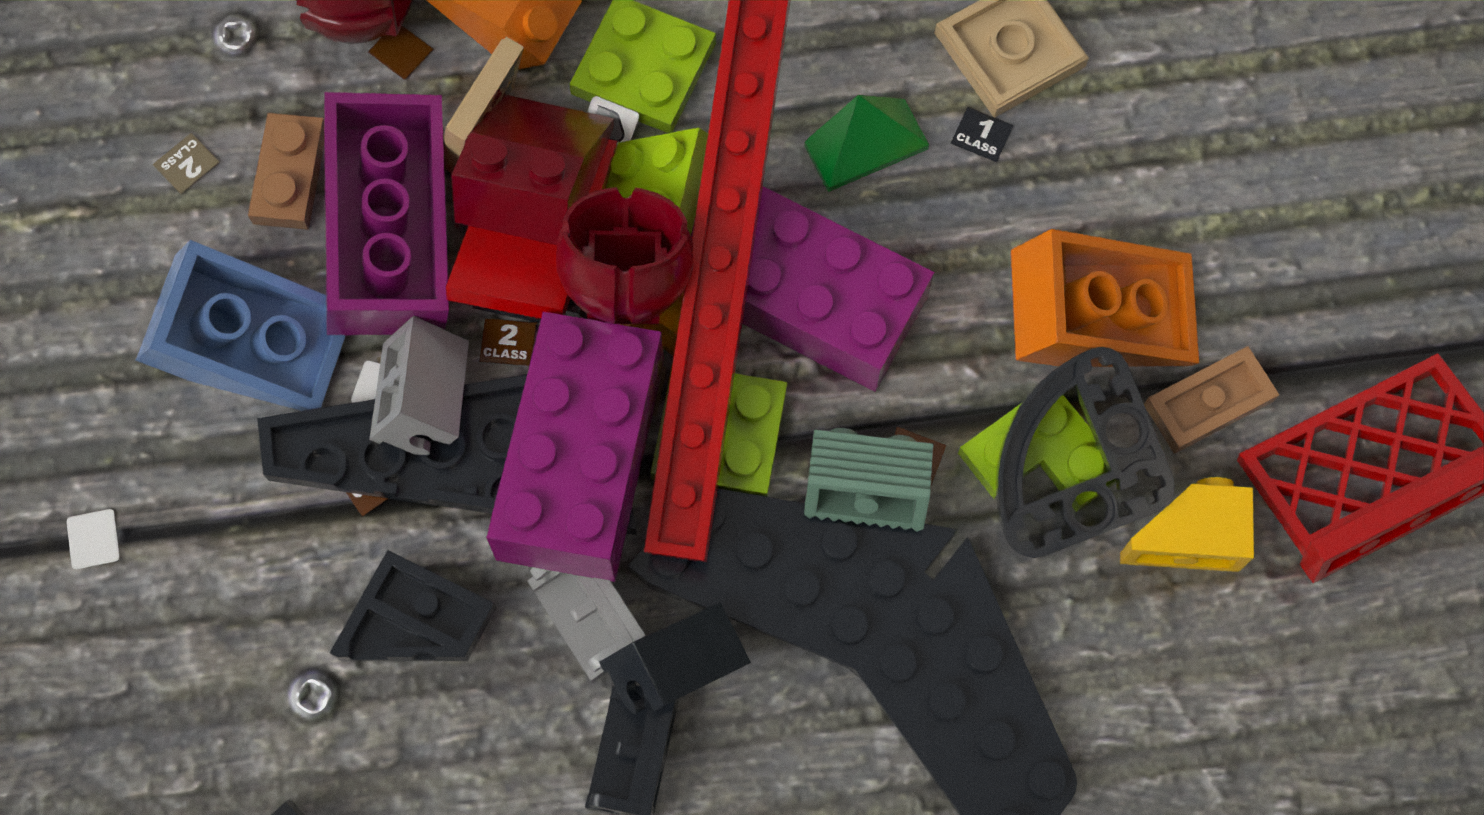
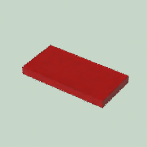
M609 139L589 194L606 189L611 171V161L617 148V141ZM468 226L446 284V298L448 301L541 319L543 312L565 315L571 299L562 286L557 273V245Z

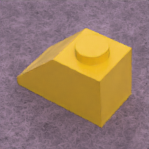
M1209 477L1198 480L1197 484H1191L1130 539L1120 552V564L1232 572L1241 571L1254 558L1253 488L1236 487L1234 482L1228 478Z

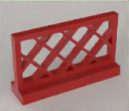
M1437 353L1239 453L1237 462L1302 554L1303 558L1299 565L1314 584L1484 495V445L1471 452L1445 446L1449 423L1471 428L1484 444V412ZM1431 375L1446 394L1443 407L1410 399L1413 384ZM1403 390L1401 397H1400V396L1393 395V394H1395V393H1397V392ZM1375 404L1398 410L1394 432L1360 424L1363 409ZM1407 413L1440 421L1436 443L1402 435ZM1354 414L1352 422L1343 420ZM1324 429L1349 435L1344 458L1310 450L1313 435ZM1357 438L1391 446L1386 469L1352 460ZM1304 440L1303 447L1294 445ZM1399 449L1432 456L1430 473L1420 478L1396 472L1395 468ZM1274 454L1299 460L1294 484L1270 478L1260 464V461ZM1442 459L1452 461L1441 467ZM1307 463L1341 471L1336 495L1302 486ZM1349 474L1383 482L1380 499L1369 504L1344 497ZM1392 485L1401 487L1390 493ZM1283 495L1291 497L1289 504ZM1298 500L1333 508L1330 524L1309 534L1295 514ZM1341 510L1351 513L1340 519Z

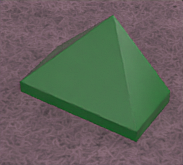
M857 95L805 140L804 147L827 191L830 192L929 149V143L905 99Z

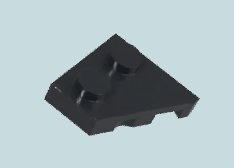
M387 550L332 647L330 654L340 661H468L497 607L493 602Z

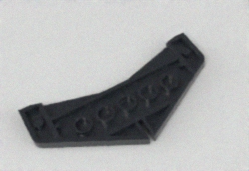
M718 489L707 562L647 554L644 552L643 547L629 563V571L657 592L679 601L684 599L705 609L721 602L729 619L849 669L861 679L959 815H1061L1072 800L1077 788L1075 771L968 536L934 579L925 573L956 535L958 529L924 524V529L916 532L912 527L907 530L900 526L892 529L888 524L880 527L876 523L868 526L865 522L856 524L852 520L844 523L841 519L833 522L828 517L823 520L817 516L809 519L804 515L805 503Z

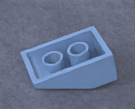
M189 240L173 259L135 361L191 382L304 411L321 408L346 335H327L325 294Z

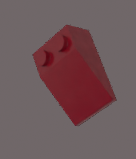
M506 95L470 132L452 172L455 223L557 245V238L563 226L564 215L571 205L581 197L589 194L614 128V118Z

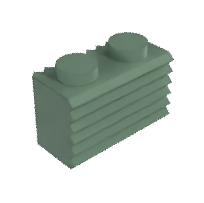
M835 428L830 431L814 429L804 515L809 519L814 516L821 520L828 517L833 522L841 519L844 523L851 520L856 524L865 522L868 526L876 523L883 527L888 524L892 529L900 526L907 530L912 527L916 532L924 529L931 491L933 443L917 442L906 435H894L889 438L859 435L847 428Z

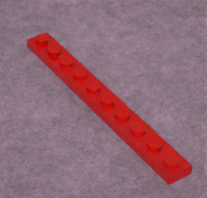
M791 0L728 1L692 235V274L683 294L644 552L647 554L707 562Z

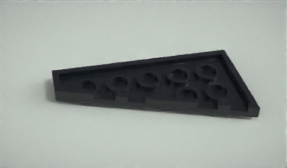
M527 374L464 384L458 438L451 444L434 441L425 435H415L431 443L429 455L413 454L386 442L379 444L369 440L375 399L257 418L263 475L268 481L492 514ZM632 507L626 534L637 535Z

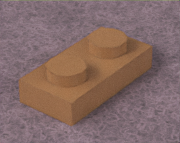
M267 113L248 211V217L252 224L309 230L324 149L323 118Z
M1249 346L1148 397L1144 406L1175 454L1273 403L1279 396V393Z

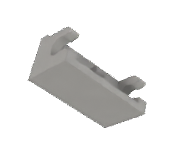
M415 316L411 317L388 338L382 347L369 440L379 444L386 442L418 455H429L431 443L415 435H425L434 441L451 444L459 436L469 341Z
M534 567L530 570L533 577L527 580L528 584L591 683L608 673H604L599 661L646 636L610 580L589 578Z

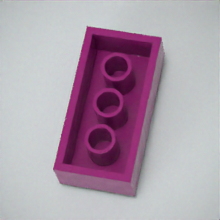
M324 92L327 335H393L413 316L445 330L449 312V301L446 298L448 270L442 95Z
M763 186L742 324L876 392L928 298L934 272Z
M548 312L542 313L486 536L496 561L589 578L605 579L611 582L616 581L665 361L660 331Z

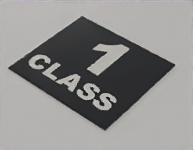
M967 107L950 144L997 163L1014 125Z

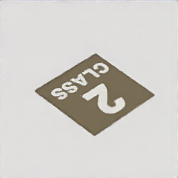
M190 133L152 165L182 194L215 167L219 161Z

